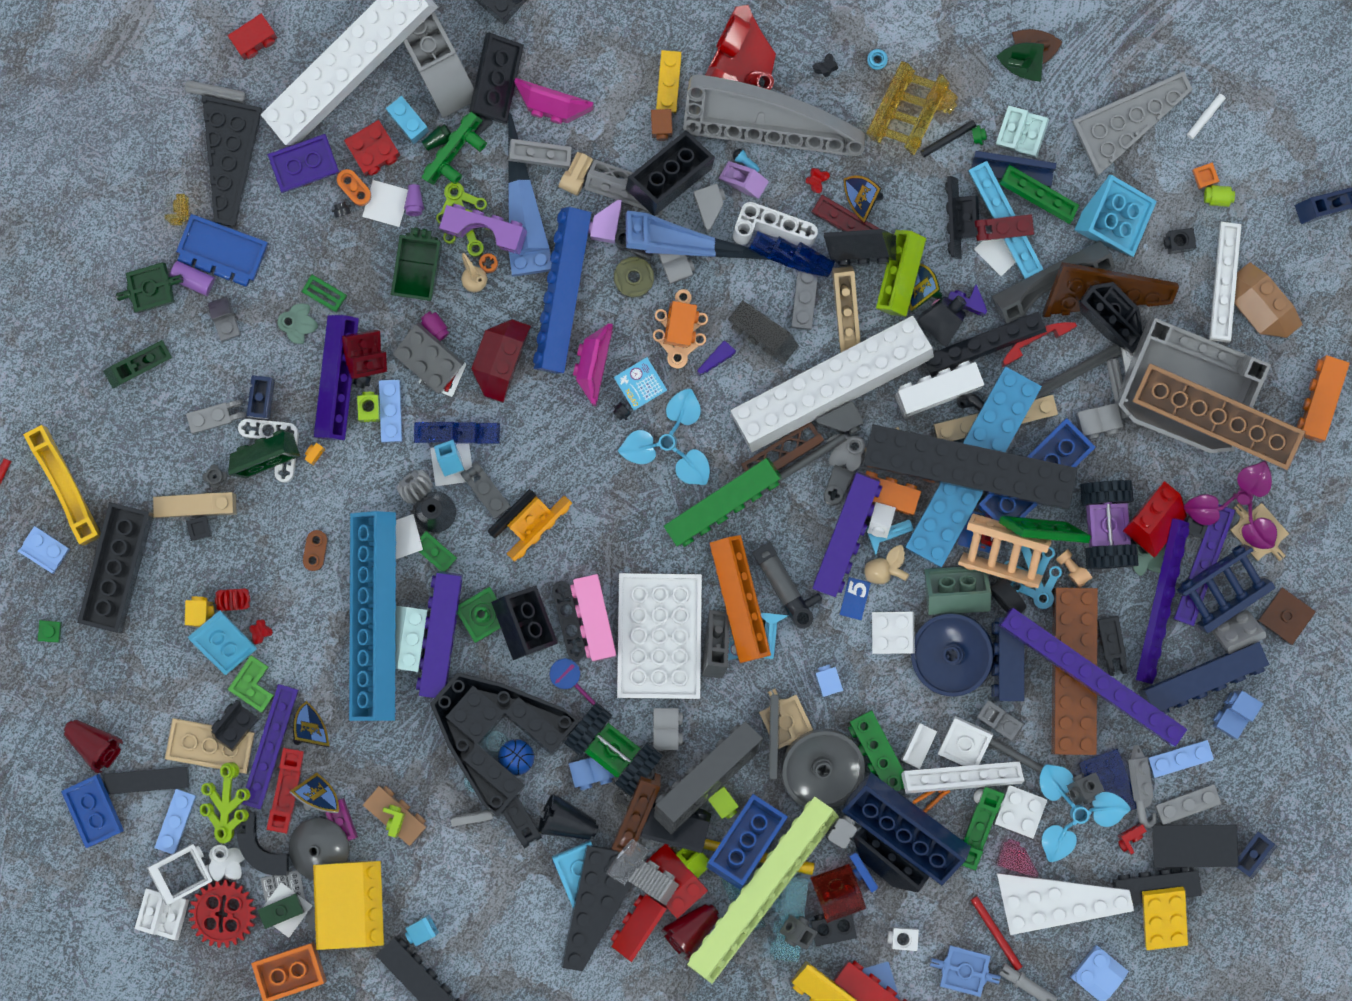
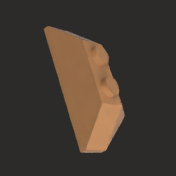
M1251 262L1237 272L1234 305L1259 334L1287 338L1303 325L1294 305L1268 274Z

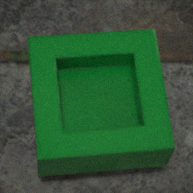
M39 620L37 641L60 643L62 622Z

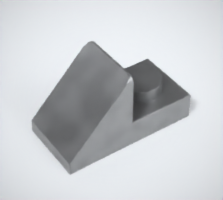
M225 297L208 303L210 316L215 323L220 341L224 342L241 336L229 298Z

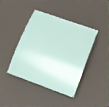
M1008 106L996 145L1037 158L1049 119L1031 114L1028 110Z

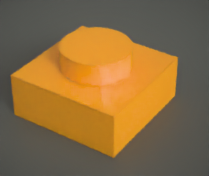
M317 442L315 445H310L305 452V460L314 466L325 451V448Z

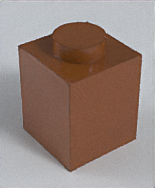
M671 109L651 110L652 138H656L657 141H666L669 137H672Z

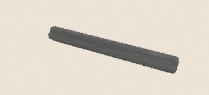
M1115 344L1041 384L1040 386L1042 387L1035 400L1121 354L1120 347Z

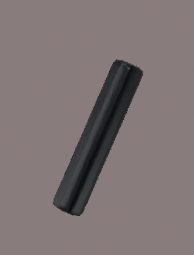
M529 489L488 529V533L493 538L499 536L508 527L507 525L537 497L536 494Z

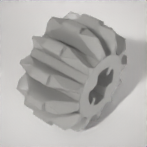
M415 470L413 473L403 477L404 479L398 483L397 487L401 498L407 504H413L418 500L421 501L423 497H426L427 493L431 492L433 483L423 470Z

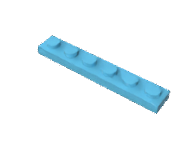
M987 161L968 170L993 219L1015 216ZM1026 236L1004 239L1024 279L1044 270Z

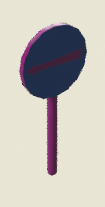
M564 658L559 659L552 665L549 675L550 680L556 687L570 689L574 686L592 705L596 703L577 684L580 679V669L574 661Z

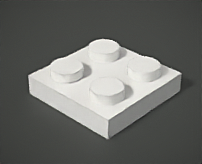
M872 612V654L915 653L914 612Z
M955 716L938 751V755L962 766L979 765L993 733Z

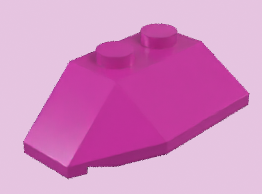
M515 78V86L532 116L538 118L545 116L551 118L550 121L556 124H562V122L569 123L593 111L594 102Z
M610 323L585 338L584 343L579 344L577 356L581 357L579 364L575 363L573 376H576L578 385L592 406H597L613 331V324Z

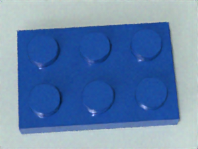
M100 774L61 791L85 848H89L124 831Z

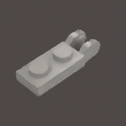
M243 401L225 402L187 413L186 416L191 434L232 423V421L247 417L246 412H238L231 416L229 413V409L240 407L243 405Z

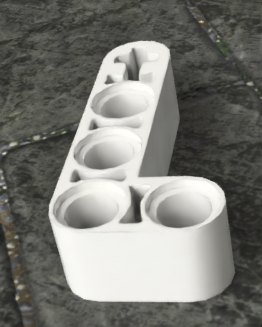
M747 202L743 205L733 232V239L738 244H747L751 240L754 230L789 243L809 248L815 243L818 229L810 222L753 202ZM745 213H751L754 216L749 217ZM765 220H771L773 223H766ZM788 226L792 228V230H786L784 227ZM739 230H744L747 234H741Z

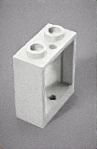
M190 844L147 867L165 905H169L212 882L208 870L209 865H204L201 859L204 855L199 846L195 847L194 844ZM190 852L203 879L171 895L158 868Z

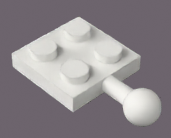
M1007 785L1003 801L993 824L1033 839L1047 799ZM983 789L975 791L974 801L976 803L979 802Z

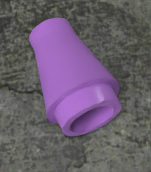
M412 184L408 186L404 205L406 215H422L424 205L420 185Z

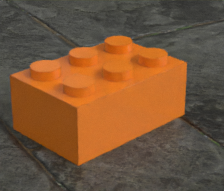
M315 942L251 963L263 1001H273L327 982Z

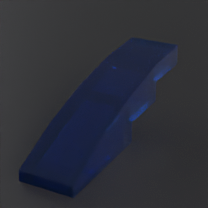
M757 231L749 246V249L784 266L823 277H829L835 262L802 242H799L796 247L780 236L774 241Z
M414 422V443L442 444L454 440L455 444H500V423Z

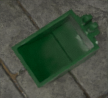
M414 227L411 228V233L399 236L391 295L427 301L432 300L442 251V243L437 237L431 236L432 231Z

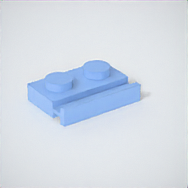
M34 526L18 552L54 574L70 548Z

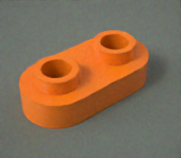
M349 169L342 170L337 176L339 187L354 204L358 206L367 205L371 200L369 188L355 172ZM351 178V183L345 184L344 180ZM364 193L365 197L358 199V194Z

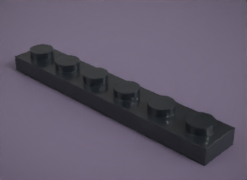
M1038 311L933 352L934 357L925 363L932 377L944 369L958 367L963 362L973 361L1047 332Z

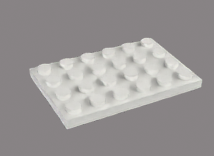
M619 573L617 698L700 699L702 574Z

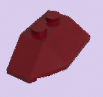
M511 319L485 330L471 368L485 397L504 403L529 335L530 325Z

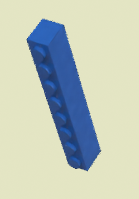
M566 207L561 208L558 214V230L554 235L555 248L550 258L552 263L551 271L547 276L548 289L543 299L545 303L544 311L540 316L541 330L537 335L538 347L533 357L534 369L554 374L565 372L592 212Z

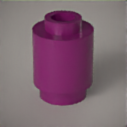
M430 311L421 317L422 322L420 324L439 341L449 335L448 327L437 312L431 313Z

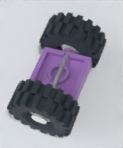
M1132 480L1097 481L1080 484L1081 503L1083 506H1086L1088 534L1091 536L1089 548H1085L1086 569L1139 566L1137 544H1131L1130 537L1123 532L1129 523L1128 503L1134 501Z

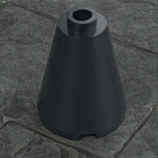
M429 492L426 497L417 502L415 517L418 524L426 531L433 533L442 532L453 524L456 517V507L448 495L442 492ZM435 506V511L431 513L430 509Z
M551 794L543 809L545 812L544 816L540 818L538 832L543 835L587 840L595 837L598 831L595 819L554 794Z

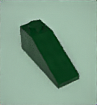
M163 340L108 367L103 372L114 389L171 359L172 356Z

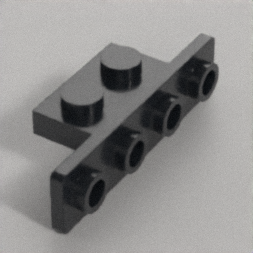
M947 176V182L945 183V190L948 194L946 211L949 214L947 231L950 235L948 252L952 258L962 259L961 239L975 238L978 235L975 221L979 220V201L976 195L959 197L958 178Z

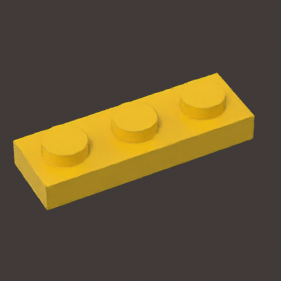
M661 50L656 109H671L672 113L677 112L682 52Z

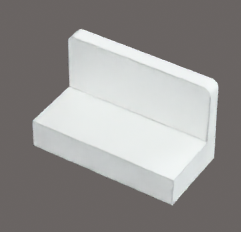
M917 723L901 761L920 769L937 731L924 726V724Z

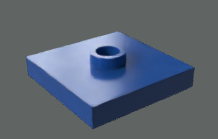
M855 851L847 854L855 867L852 871L858 881L863 880L871 893L877 890V884L859 855Z

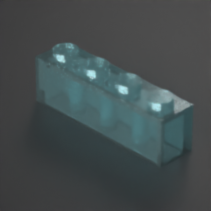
M794 876L782 891L780 900H776L775 912L779 914L778 921L773 922L772 933H776L775 942L771 941L770 954H774V960L799 963L801 947L797 944L793 947L785 942L784 939L786 937L779 933L790 914L797 919L799 916L804 918L809 878Z

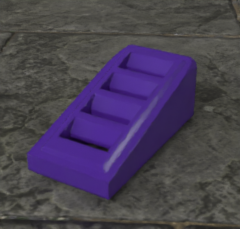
M723 341L699 367L697 374L701 376L734 356L736 350L726 341Z

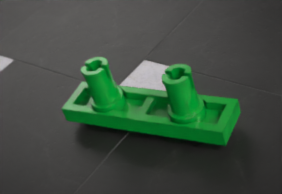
M470 112L463 117L457 131L455 130L450 134L447 144L437 151L434 161L425 167L424 174L422 175L424 180L432 185L436 183L441 175L445 176L453 184H457L461 180L462 175L450 166L452 160L466 142L479 152L487 145V142L474 132L483 121L479 116Z

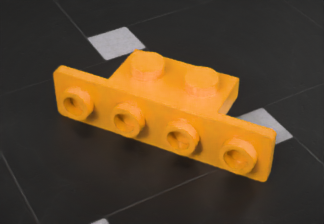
M563 496L549 510L539 498L535 497L507 525L520 538L507 552V555L513 561L522 558L526 550L539 541L545 530L552 528L555 520L569 510L572 502L566 496Z

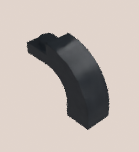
M248 812V819L242 822V829H245V833H237L238 846L243 857L252 867L262 873L275 876L289 875V854L271 853L260 845L257 839V812Z

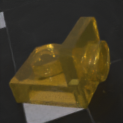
M176 194V200L173 201V210L176 214H165V220L170 222L171 225H182L183 222H188L189 198L185 194Z

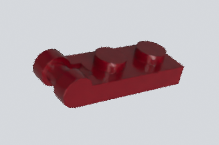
M1032 214L975 221V227L978 229L977 241L1034 235ZM985 226H991L992 233L986 234Z

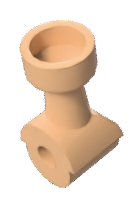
M1067 549L1055 560L1060 565L1065 564L1070 571L1068 574L1069 578L1078 588H1081L1088 580L1092 579V576L1087 569L1080 568L1071 559L1072 553Z

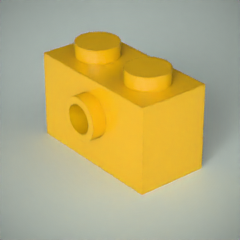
M192 596L191 600L185 601L186 626L200 627L214 616L215 608L213 602H209L208 598Z

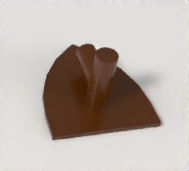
M1028 29L1012 32L1014 44L1024 42L1044 44L1043 64L1057 53L1062 44V41L1054 35L1041 30Z

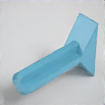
M910 520L894 524L890 527L887 538L876 537L873 534L867 533L875 556L879 543L913 531V525Z
M761 613V617L765 621L764 629L771 656L763 658H774L777 622L789 615Z

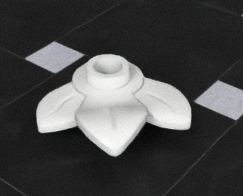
M224 845L214 846L209 852L211 862L208 870L211 877L215 881L221 880L223 876L234 880L240 879L242 872L239 863L245 860L240 849H228ZM221 854L223 858H218L216 855Z

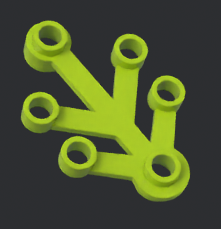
M451 182L444 189L446 201L441 212L437 214L436 220L438 224L441 223L439 217L444 214L446 205L453 206V204L464 207L463 200L475 205L477 210L483 211L487 208V202L484 198H477L465 193L460 183L453 184ZM453 189L458 190L456 196L451 195ZM479 201H483L485 203L482 208L477 206V203ZM471 230L466 234L469 241L467 250L472 257H479L484 252V246L481 241L476 239L474 231ZM444 233L443 239L447 244H453L456 241V236H453L451 241L446 240L448 234ZM474 246L480 247L479 252L474 253L472 251V248Z
M234 762L225 763L220 768V774L223 777L222 799L213 783H204L201 787V792L206 796L209 795L221 813V817L219 819L215 814L211 803L202 804L200 806V813L209 818L215 827L214 836L216 840L223 844L232 840L235 833L234 829L249 817L246 809H240L235 811L234 818L229 822V814L243 801H247L250 798V791L243 788L237 790L236 797L231 800L232 779L236 778L239 774V767Z

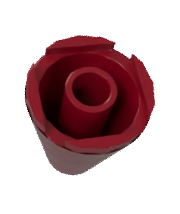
M79 720L68 722L64 728L65 738L95 773H101L100 769L103 767H110L121 752L119 744H123V741L118 736Z
M704 904L664 926L661 932L667 933L664 937L678 954L683 952L686 955L684 959L689 961L691 955L699 949L703 939L719 920L717 916L719 912L712 904L709 906Z

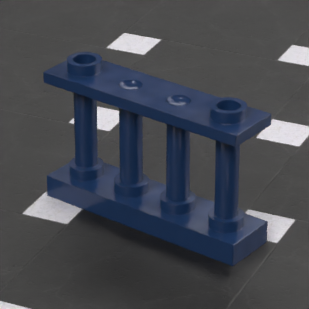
M1245 544L1236 546L1232 549V553L1193 579L1185 580L1181 583V587L1176 589L1183 596L1189 594L1201 614V621L1197 623L1201 631L1207 634L1276 588L1272 581L1266 578L1260 579L1247 557L1248 554L1254 551L1252 547ZM1239 560L1253 582L1252 586L1247 590H1243L1230 568ZM1221 572L1225 574L1236 593L1235 598L1231 601L1225 600L1213 580ZM1205 583L1219 604V609L1213 613H1209L1196 591L1197 588Z

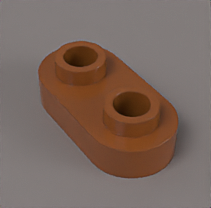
M320 530L311 531L306 538L303 565L310 571L320 570L325 561L328 538ZM318 536L320 538V542L318 544H314L313 539L314 537ZM311 557H315L317 559L316 563L313 565L309 562Z

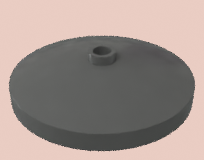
M816 729L804 733L791 743L782 760L781 774L786 790L800 805L805 807L807 802L816 797L834 809L844 805L847 798L863 782L865 764L860 749L849 736L833 729Z

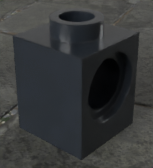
M1194 228L1169 231L1163 239L1164 247L1168 249V254L1190 252L1197 248ZM1181 237L1184 241L1183 246H1178L1174 238Z

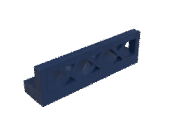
M975 151L971 169L987 161L996 179L1001 180L1005 169L1011 165L1051 188L1053 173L1056 170L1057 163Z

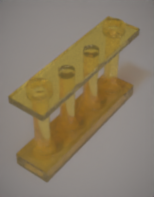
M901 61L866 134L877 143H880L883 137L905 143L904 147L911 155H915L916 151L921 147L923 136L943 96L948 91L949 82L942 74H939L936 81L915 75V71L909 63ZM913 82L932 89L927 100L906 93L905 91L909 83ZM904 100L923 107L919 117L897 111L900 101ZM894 118L914 125L910 135L907 136L888 129L891 120Z

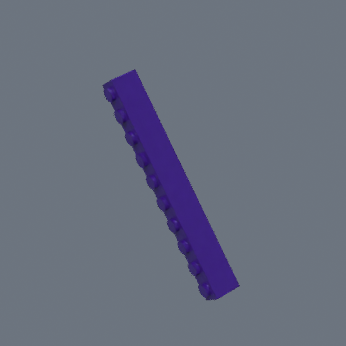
M1011 608L999 624L1002 629L1170 746L1176 747L1187 731L1178 722L1016 609Z

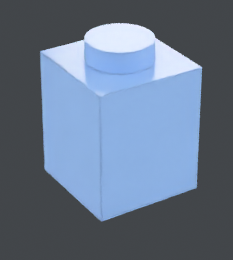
M829 664L818 668L819 672L815 673L822 697L843 691L836 667L831 668Z

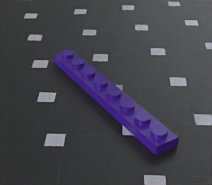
M1172 519L1136 675L1137 681L1153 684L1157 675L1158 659L1162 653L1161 646L1166 635L1167 620L1171 614L1170 607L1172 598L1175 596V585L1180 574L1181 559L1185 553L1186 538L1189 535L1190 523L1182 520Z

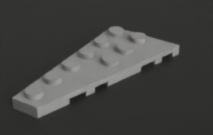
M1184 71L1072 121L1097 177L1193 90Z

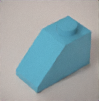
M427 915L406 927L407 932L405 936L410 944L414 943L415 946H418L435 937L439 931L430 915Z

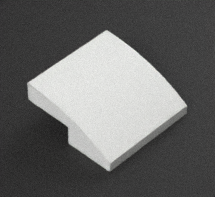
M146 888L135 929L172 940H179L189 899L180 898L169 905H165L159 891Z

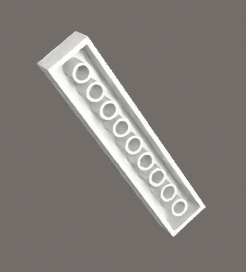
M376 0L261 116L286 146L300 143L438 6L433 0Z
M911 316L731 410L733 419L751 452H754L929 361V359L934 357L933 348L914 316Z

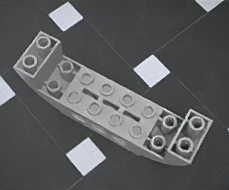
M433 12L403 43L442 118L471 104L474 88L435 12Z

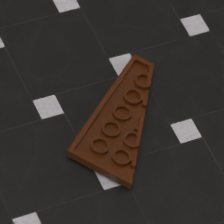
M1062 262L1042 314L1045 318L1051 317L1052 314H1062L1064 316L1070 315L1071 312H1080L1079 301L1091 285L1114 282L1137 306L1147 305L1148 307L1173 304L1179 285L1171 281Z

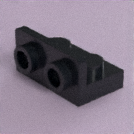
M238 700L234 704L230 703L224 711L225 715L221 720H216L211 728L213 739L232 752L258 721V717L242 707L241 702Z

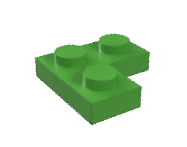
M251 655L228 688L230 692L261 713L264 712L274 697L273 694L258 685L269 666Z

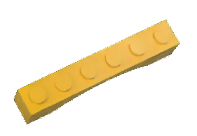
M40 425L23 434L32 453L53 486L78 543L85 546L100 538L101 532L48 428Z

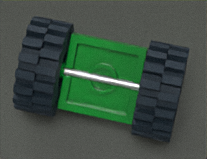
M596 702L572 731L564 744L579 756L585 751L587 755L618 778L615 784L629 796H632L640 777L646 778L663 755L648 743L642 749L639 748L611 724L608 723L606 725L612 714Z

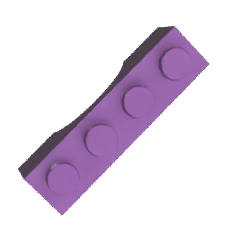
M454 204L453 207L446 205L439 226L443 233L463 238L469 231L475 228H487L493 231L496 245L500 249L520 255L527 234L526 229L522 227V223L513 220L510 223L504 222L503 218L492 215L490 218L484 216L485 213L474 209L472 212L465 210V207Z

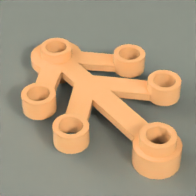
M685 289L679 290L675 295V301L690 304V292ZM681 294L687 295L685 301L680 300L679 296ZM659 309L655 312V319L666 328L667 313L665 310ZM659 312H663L665 314V317L663 319H659L657 317V314ZM699 313V317L704 316L706 321L704 323L699 321L694 323L693 331L707 324L708 317L705 313ZM657 329L653 333V339L659 342L668 353L667 361L669 365L676 369L684 367L688 361L687 356L698 346H703L706 342L705 335L698 333L696 338L702 336L704 339L702 343H698L695 338L694 344L691 343V346L688 348L673 347L672 345L663 344L665 336L663 330ZM660 332L663 334V338L656 339L655 334ZM677 354L682 358L679 362L674 360V356Z

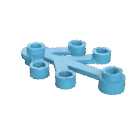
M1022 546L1021 550L1029 569L1032 552L1030 548ZM1053 547L1049 548L1052 550L1050 557L1046 556L1045 552H1042L1043 556L1036 574H1044L1050 559L1055 556ZM1017 565V567H1016V568H1019V569L1026 570V569H1024V568H1022V567H1020V566H1018V565ZM1059 566L1050 568V577L1045 587L1042 581L1039 588H1035L1036 590L1020 583L1021 587L1016 591L1032 597L1034 604L1038 608L1047 609L1054 602L1052 590L1057 579L1062 575V569ZM1054 568L1059 570L1058 576L1052 574ZM1041 595H1045L1047 597V601L1045 603L1040 601Z

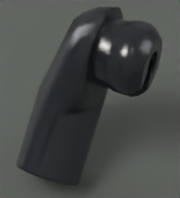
M976 394L962 395L957 401V405L962 409L975 407L978 411H980L984 404V401Z

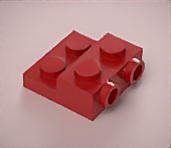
M379 120L344 140L365 176L377 174L382 166L394 164L398 160L397 157L400 156Z

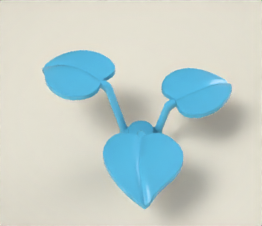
M685 389L680 391L669 401L666 408L667 417L672 421H677L669 434L662 435L659 442L653 444V436L645 430L634 431L626 438L618 452L625 459L633 463L647 464L656 457L654 447L660 446L665 451L673 450L682 457L675 467L678 478L688 484L706 485L710 475L709 462L706 456L696 449L690 450L685 455L676 448L677 439L673 435L680 422L684 425H691L700 417V404L693 390Z
M1044 765L1039 778L1043 795L1051 801H1057L1063 796L1072 807L1070 816L1073 819L1064 829L1059 825H1052L1043 832L1041 842L1047 860L1049 862L1061 860L1075 848L1077 837L1073 832L1067 831L1068 828L1077 823H1086L1092 812H1094L1093 818L1097 824L1103 827L1113 826L1131 810L1129 805L1121 797L1110 792H1102L1095 795L1096 800L1092 801L1094 808L1089 810L1082 805H1075L1065 794L1069 792L1066 785L1073 783L1072 778L1074 777L1072 773L1061 766Z

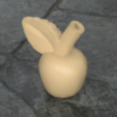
M462 253V259L466 268L461 278L462 285L469 292H479L486 286L488 279L486 272L480 267L473 266L466 254Z
M898 545L891 549L886 559L876 558L866 563L864 573L868 582L886 584L890 580L891 575L904 581L908 579L909 574L899 569L905 560L903 545Z

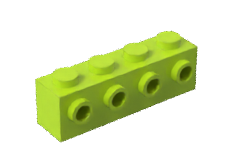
M896 230L894 234L896 235V260L889 261V264L886 266L876 309L889 315L906 317L926 238L913 231Z

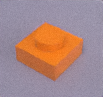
M1213 162L1192 170L1199 189L1220 182Z

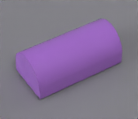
M179 261L175 262L169 275L174 277L181 274L184 282L179 283L180 285L207 297L216 279Z

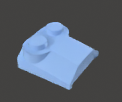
M1095 945L1070 978L1098 1001H1106L1123 982L1129 971L1099 946Z

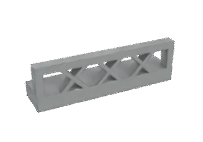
M594 159L587 175L585 190L615 200H622L624 203L647 210L626 190L628 176L633 172ZM598 168V169L604 170L605 172H604V173H601V172L595 171V169ZM619 175L624 177L625 179L616 178V176Z

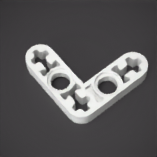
M244 419L239 423V433L243 437L251 439L272 437L273 434L271 436L263 434V428L266 425H272L274 432L278 431V425L281 426L280 430L285 431L288 430V427H291L298 446L299 431L291 423ZM247 423H250L251 427L258 428L257 424L259 423V436L256 435L257 431L252 430L249 431V434H246L243 426L246 427ZM296 458L288 461L291 462V466L287 465L286 470L290 472V475H287L285 479L279 475V472L284 470V464L275 467V477L277 480L288 483L293 479Z

